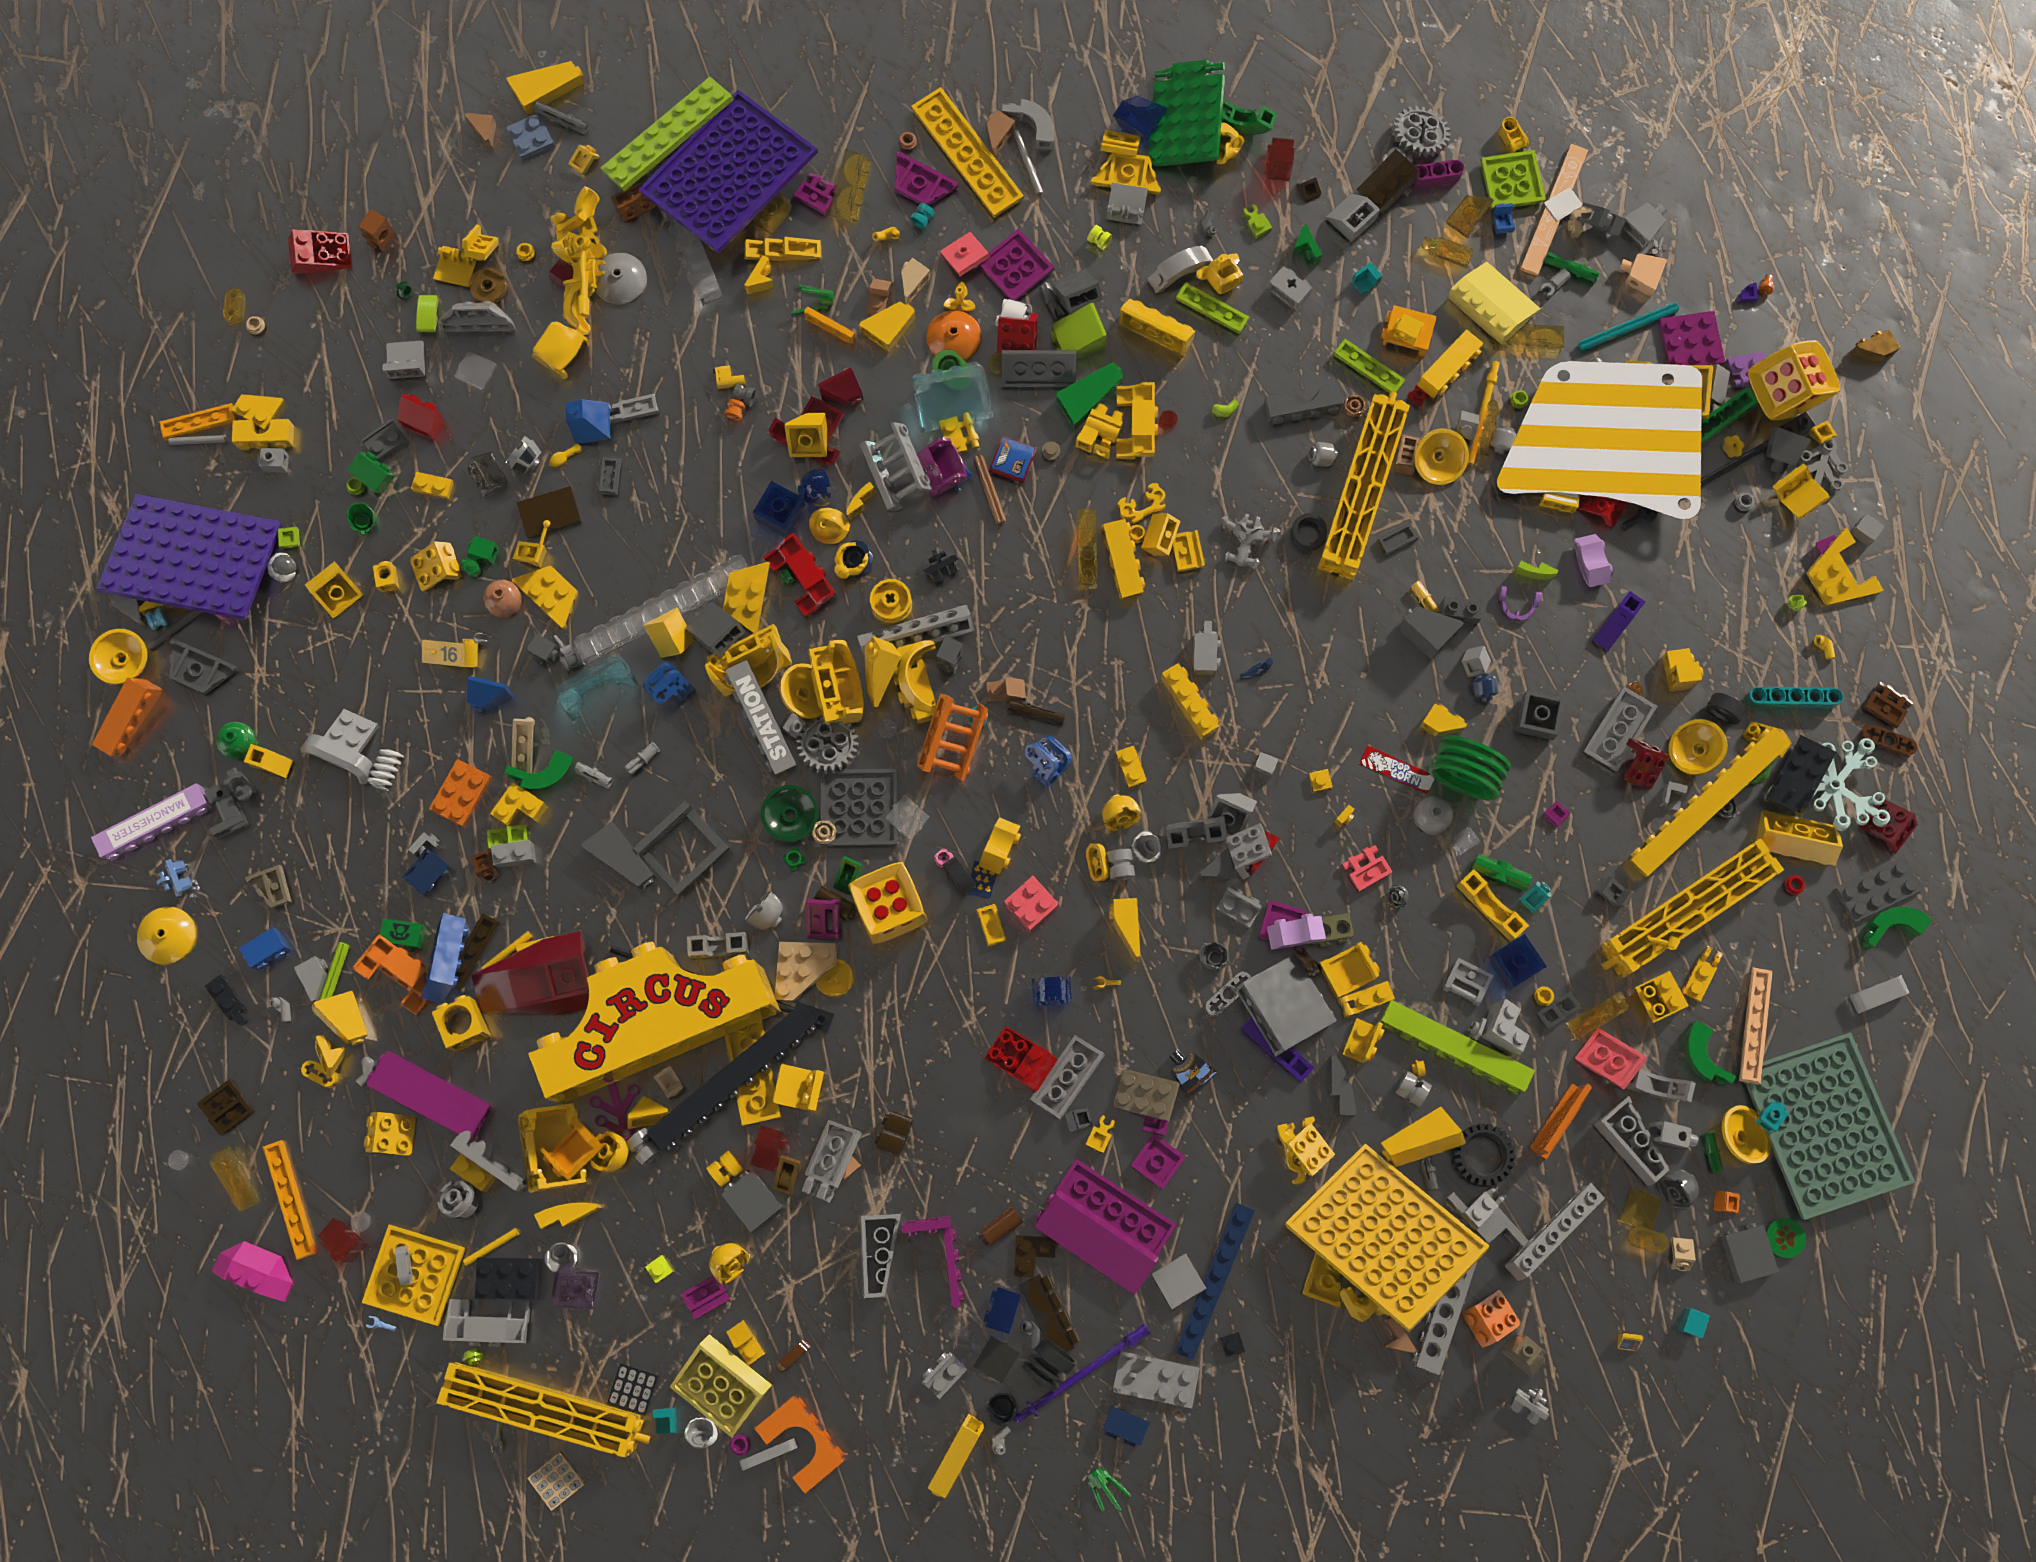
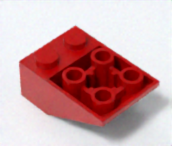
M292 229L288 238L291 273L312 274L351 268L348 233Z
M1007 1026L1004 1027L984 1057L985 1060L1034 1092L1038 1091L1058 1061L1049 1051Z

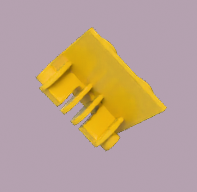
M447 246L439 247L438 254L440 258L433 280L469 287V281L473 275L477 260L465 257L464 250Z
M1311 1123L1293 1139L1285 1143L1286 1149L1292 1155L1295 1154L1293 1158L1299 1159L1297 1163L1303 1168L1305 1174L1308 1173L1309 1176H1313L1335 1155Z

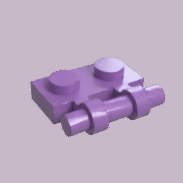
M1764 351L1731 357L1726 360L1730 377L1738 376L1739 379L1733 381L1735 388H1746L1751 385L1746 375H1748V370L1753 365L1765 358Z

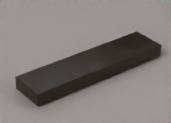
M483 913L467 939L462 954H459L458 957L461 960L459 970L455 972V976L458 977L455 988L460 991L463 990L500 925V922Z

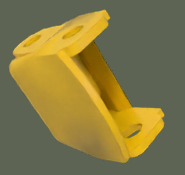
M555 321L549 324L533 347V354L531 356L556 375L566 379L568 375L563 369L572 361L581 345L589 347L590 343L583 334Z

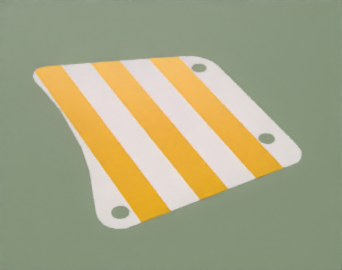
M1568 361L1552 366L1546 371L1499 473L1497 479L1498 488L1505 493L1511 494L1561 492L1609 497L1635 503L1678 519L1694 517L1701 506L1702 375L1700 371L1693 366ZM1559 371H1568L1570 373L1569 380L1560 381L1557 376ZM1664 374L1673 375V384L1665 385L1662 382V376ZM1682 498H1687L1690 500L1691 506L1687 510H1682L1678 506V501Z

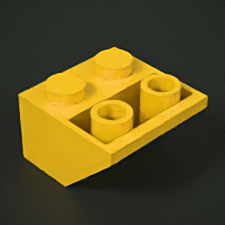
M1670 971L1635 987L1653 1023L1689 1006Z

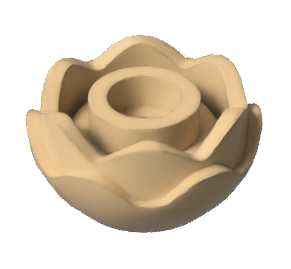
M828 820L818 821L814 825L812 836L816 842L828 844L834 840L836 828Z

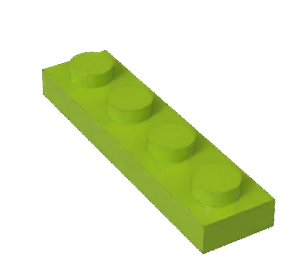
M1187 282L1184 283L1176 296L1177 301L1238 334L1242 332L1249 320V316Z
M1347 339L1342 341L1333 354L1388 393L1391 391L1397 393L1405 382V379Z

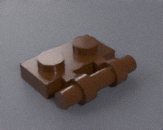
M1879 682L1875 688L1882 691L1881 694L1874 691L1863 708L1894 728H1898L1908 713L1902 706L1910 708L1913 702L1907 698V695L1893 690V687L1889 684L1885 685ZM1887 696H1890L1891 698L1895 699L1896 703L1889 700Z

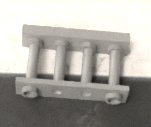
M893 422L891 423L894 430L892 434L878 443L864 441L860 446L887 510L899 511L903 508L901 504L902 498L916 489L930 491L932 489L929 485V478L925 475L908 436L907 427L904 424ZM897 439L901 449L883 460L880 450ZM905 456L908 465L889 476L887 466ZM911 472L915 482L896 492L894 482Z

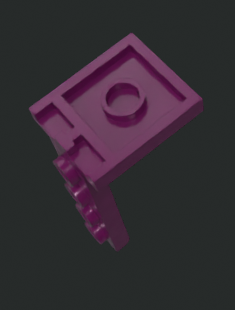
M950 1216L903 1221L901 1225L902 1233H907V1236L919 1235L920 1231L927 1230V1233H937L940 1228H943L951 1302L954 1308H959L960 1302H964L963 1289L959 1290L958 1282L961 1281L960 1269L956 1270L955 1262L959 1261L958 1249H954L953 1241H957L956 1230L951 1229Z

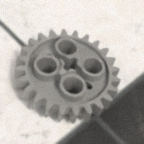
M1415 106L1414 110L1409 107L1407 111L1403 109L1401 113H1398L1393 122L1392 136L1396 137L1395 142H1400L1399 147H1405L1404 152L1410 150L1411 155L1417 153V156L1420 157L1423 154L1427 158L1428 154L1434 157L1435 153L1439 155L1441 151L1445 150L1451 136L1449 133L1450 128L1446 127L1448 122H1442L1444 117H1437L1438 112L1433 114L1432 109L1425 111V107H1422L1419 110L1418 106Z
M823 715L820 716L819 721L813 718V724L807 721L808 728L803 727L802 733L798 735L800 740H796L797 746H799L797 747V752L800 753V760L804 759V765L810 764V770L816 767L817 773L824 769L825 774L830 769L834 774L835 768L842 771V765L849 767L848 760L854 761L853 755H857L856 749L859 748V743L857 742L858 735H855V729H851V723L845 725L841 721L825 724ZM824 730L829 731L827 734H822L821 732ZM838 740H845L844 743H837ZM812 745H818V746H819V747L816 748V749L810 748ZM829 754L835 755L833 758L826 757Z

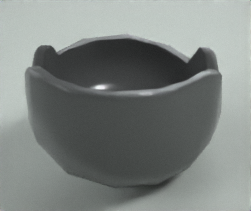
M1216 941L1204 943L1199 950L1200 962L1208 970H1220L1227 965L1229 952L1223 944Z

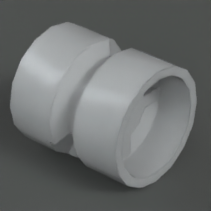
M1118 849L1107 852L1108 864L1112 865L1109 869L1112 881L1127 880L1135 877L1134 865L1130 864L1133 860L1131 849Z
M1407 1071L1400 1081L1395 1094L1404 1099L1408 1097L1412 1104L1420 1107L1429 1094L1432 1085L1424 1080L1418 1081L1417 1076Z
M646 1128L639 1130L626 1141L628 1149L631 1153H636L635 1158L642 1166L649 1163L662 1151L654 1141H651Z

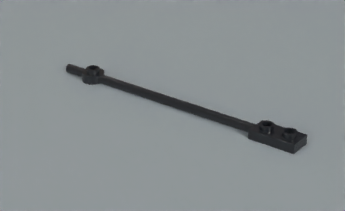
M1804 412L1778 428L1803 436L1816 425L1808 413ZM1769 440L1702 477L1701 486L1766 450ZM1641 506L1637 511V515L1622 523V527L1626 530L1640 521L1651 523L1657 517L1658 511ZM1646 510H1650L1651 514H1647Z
M612 945L611 953L628 959L633 958L631 951ZM683 969L684 971H687V972H689V973L697 974V973H694V972H691V971H688V970ZM777 1001L780 1010L787 1013L792 1012L802 1004L818 1023L815 1026L817 1030L828 1033L834 1017L833 1013L798 1001L795 1007Z

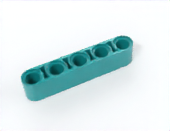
M1754 687L1745 695L1744 700L1746 705L1751 708L1833 709L1843 701L1844 696L1842 691L1837 688ZM1752 694H1756L1759 697V701L1754 700ZM1771 694L1776 695L1778 697V701H1774L1771 697ZM1791 694L1796 696L1797 702L1791 699ZM1810 695L1816 698V702L1810 699ZM1829 695L1835 698V702L1830 701Z

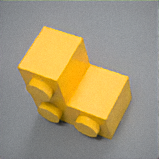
M1690 648L1667 651L1662 656L1669 692L1691 690L1702 680L1704 675L1703 669L1699 666V661L1695 662Z
M512 782L490 814L506 826H513L521 813L538 823L548 806Z

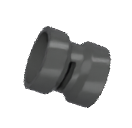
M737 384L734 388L732 399L739 400L746 406L751 407L755 399L756 389L750 387L746 389L743 385Z

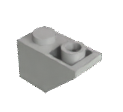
M1461 411L1455 432L1464 438L1470 452L1479 425L1480 415Z

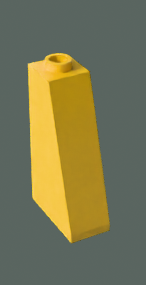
M572 61L509 76L506 80L528 115L533 112L537 101L546 105L582 85L581 77L583 73L579 66L575 67Z
M1439 1107L1381 1142L1384 1150L1381 1153L1387 1162L1391 1161L1395 1167L1462 1146L1466 1141L1462 1130L1444 1109Z
M970 1414L967 1415L928 1486L933 1495L946 1498L986 1423Z

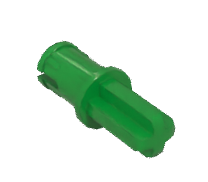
M1715 1132L1702 1134L1706 1148L1705 1154L1708 1155L1711 1171L1713 1173L1723 1171L1719 1154L1721 1149H1718Z

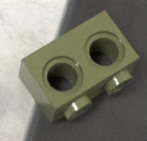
M1345 913L1323 917V927L1327 931L1326 939L1313 942V945L1319 944V947H1326L1331 945L1330 942L1338 941V944L1350 942L1349 939H1352L1354 936L1350 914ZM1337 925H1343L1346 928V933L1340 934L1337 931Z

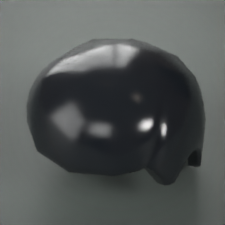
M1003 1392L996 1393L990 1398L987 1411L991 1422L997 1425H1006L1014 1420L1017 1415L1018 1407L1012 1395Z

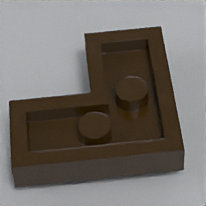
M1016 1235L1014 1276L1034 1277L1035 1257L1055 1258L1056 1241L1050 1237Z

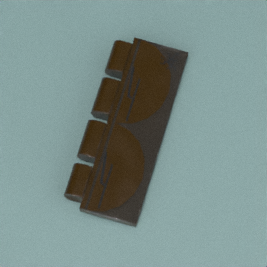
M1039 1274L1019 1284L1043 1337L1052 1341L1066 1352L1074 1349V1344L1081 1340L1075 1328L1069 1331L1066 1329V1327L1073 1323L1066 1309L1061 1312L1057 1310L1064 1306L1057 1291L1051 1294L1048 1291L1055 1287L1050 1275L1042 1277Z

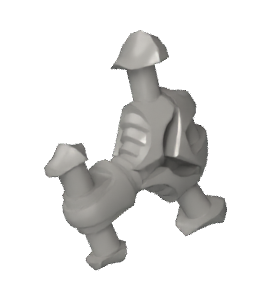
M1245 514L1237 524L1229 521L1228 516L1222 517L1221 530L1224 531L1225 528L1234 531L1233 534L1241 543L1240 547L1237 548V555L1231 554L1229 551L1224 554L1225 563L1232 561L1241 567L1246 565L1253 566V570H1256L1260 562L1258 558H1248L1252 552L1250 551V546L1256 544V542L1263 541V538H1273L1275 543L1277 536L1281 533L1280 530L1275 527L1273 531H1264L1260 517H1257L1256 521L1248 520L1249 514Z

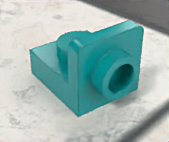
M1537 881L1520 898V901L1534 914L1551 897V889L1545 883Z

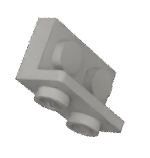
M1228 887L1216 910L1250 929L1262 907L1259 904L1260 901L1250 896L1248 898L1242 895L1243 892L1236 887Z
M944 1352L936 1361L938 1363L937 1367L934 1370L930 1367L922 1376L924 1378L922 1383L939 1399L967 1370L951 1352L948 1355Z

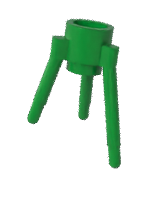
M797 285L801 292L818 295V303H822V305L810 307L811 309H828V305H833L834 291ZM806 308L792 311L791 314L804 313Z
M1100 1467L1088 1476L1090 1480L1088 1484L1092 1488L1100 1510L1104 1511V1506L1096 1487L1098 1489L1102 1488L1117 1511L1121 1512L1120 1506L1105 1485L1108 1483L1107 1479L1128 1498L1131 1497V1494L1111 1477L1107 1470L1103 1471Z

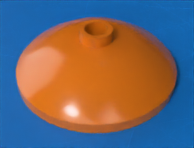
M957 310L946 311L936 316L929 324L926 333L927 345L934 356L942 350H953L966 361L974 356L980 347L981 330L977 321L969 314ZM951 330H956L957 332L952 334Z

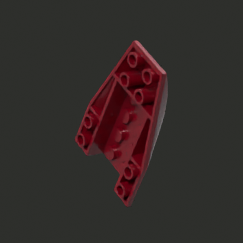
M581 931L542 939L472 974L471 977L481 1013L562 1015L587 1009L589 985L586 977H589L583 955L585 945Z

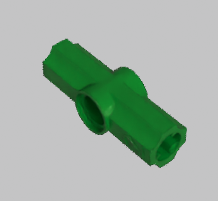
M1480 854L1476 855L1471 870L1474 869L1476 872L1490 877L1492 881L1498 884H1508L1522 891H1527L1532 880V875L1513 868V865L1501 860L1495 861Z

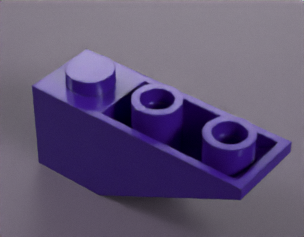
M1629 591L1592 641L1606 651H1609L1644 605L1645 601Z

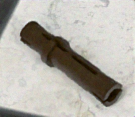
M1010 699L1007 710L1022 714L1024 717H1034L1062 726L1066 715L1065 713L1031 705L1029 702L1023 703Z

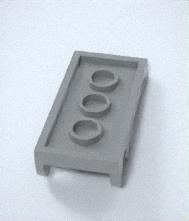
M1624 686L1607 710V714L1583 752L1617 772L1631 750V747L1626 745L1628 739H1638L1658 706Z
M463 1131L454 1139L450 1146L513 1190L524 1192L527 1187L523 1183L525 1179L516 1173H508L509 1168L502 1163L490 1160L493 1153V1145L491 1143L486 1145L483 1140L478 1142V1134L472 1143L469 1142L470 1131Z
M1121 1351L1112 1392L1192 1409L1200 1368Z

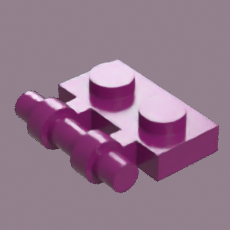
M810 172L807 179L811 183L809 184L803 180L795 192L794 198L826 215L835 202L834 197L830 195L839 196L841 190L834 183H828L820 175H814ZM820 186V187L824 188L825 190H824V192H823V191L819 190V189L816 188V187Z

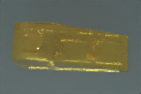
M1619 991L1568 1021L1567 1024L1576 1039H1579L1629 1010L1631 1005L1622 991Z
M230 1145L213 1153L209 1164L239 1211L241 1212L258 1203V1198L246 1173Z

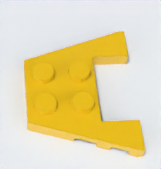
M1843 528L1839 532L1840 534L1829 544L1827 550L1819 556L1806 572L1824 605L1884 591L1876 576H1872L1858 585L1844 562L1840 552L1855 543L1848 528Z

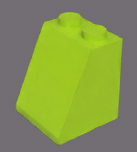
M1094 303L1084 306L1051 325L1049 335L1052 343L1056 342L1058 347L1056 350H1076V360L1106 349L1107 334Z

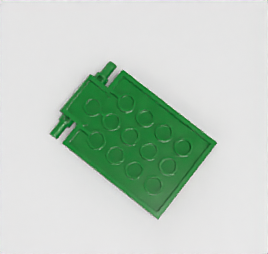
M1205 59L1173 63L1172 67L1155 71V78L1167 77L1171 78V80L1154 82L1148 153L1152 167L1219 160L1225 76L1223 73L1208 74L1213 73V71L1225 70L1224 62L1212 63Z

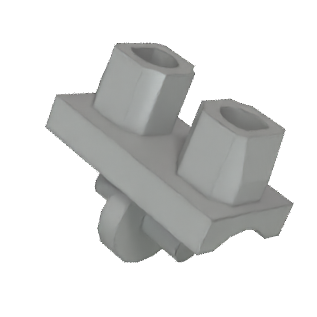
M1519 1388L1516 1389L1511 1404L1512 1410L1520 1414L1525 1407L1530 1409L1531 1411L1527 1415V1419L1534 1425H1537L1542 1419L1546 1420L1549 1416V1409L1543 1406L1547 1400L1542 1397V1389L1539 1388L1534 1392L1529 1388L1527 1394Z

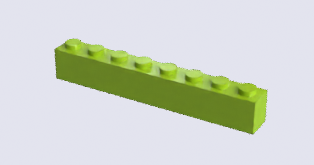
M1393 1000L1388 1003L1381 1017L1380 1023L1383 1024V1029L1392 1033L1396 1031L1401 1034V1038L1407 1041L1414 1040L1418 1042L1419 1047L1426 1050L1430 1048L1436 1051V1055L1441 1058L1447 1059L1449 1057L1454 1060V1064L1462 1068L1467 1066L1472 1069V1073L1481 1077L1485 1075L1490 1078V1082L1499 1086L1503 1084L1508 1087L1507 1090L1514 1094L1526 1092L1535 1070Z

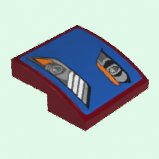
M1002 436L989 472L1024 483L1037 452V447Z

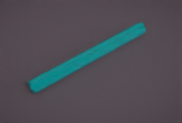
M1673 302L1579 341L1578 347L1580 351L1588 350L1658 321L1660 318L1675 314L1680 310L1678 303Z

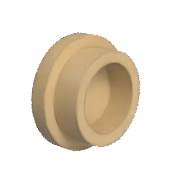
M253 316L247 320L246 329L249 333L257 335L263 332L265 323L260 317Z

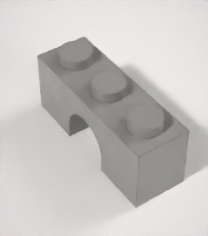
M746 932L726 933L725 936L709 937L707 935L687 936L688 957L690 959L749 955L748 935Z

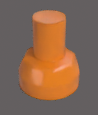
M1767 274L1765 281L1760 284V293L1769 295L1774 292L1773 276L1771 274Z

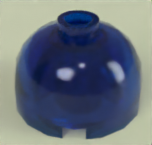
M819 468L806 472L800 480V485H798L799 496H802L804 501L811 506L829 505L831 501V493L827 492L830 482L825 470Z

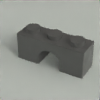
M1224 816L1167 825L1166 835L1169 849L1185 847L1191 842L1206 840L1207 843L1227 840Z

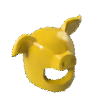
M1222 254L1211 261L1209 266H1202L1196 271V277L1201 281L1207 279L1219 294L1231 291L1242 283L1244 279L1241 270L1237 266L1239 262L1237 254Z

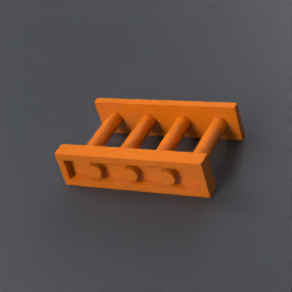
M940 693L917 766L926 772H930L933 766L955 771L954 776L964 781L970 771L969 765L983 723L988 717V708L982 704H978L976 710L955 705L953 703L954 699ZM955 712L973 717L970 728L948 723L949 713ZM948 730L967 735L964 746L942 741L943 731ZM942 748L961 753L958 764L936 759L937 749Z

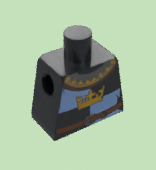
M1177 1049L1169 1056L1177 1065L1171 1070V1073L1175 1080L1180 1083L1179 1086L1187 1098L1191 1097L1217 1073L1213 1067L1193 1052L1185 1057Z

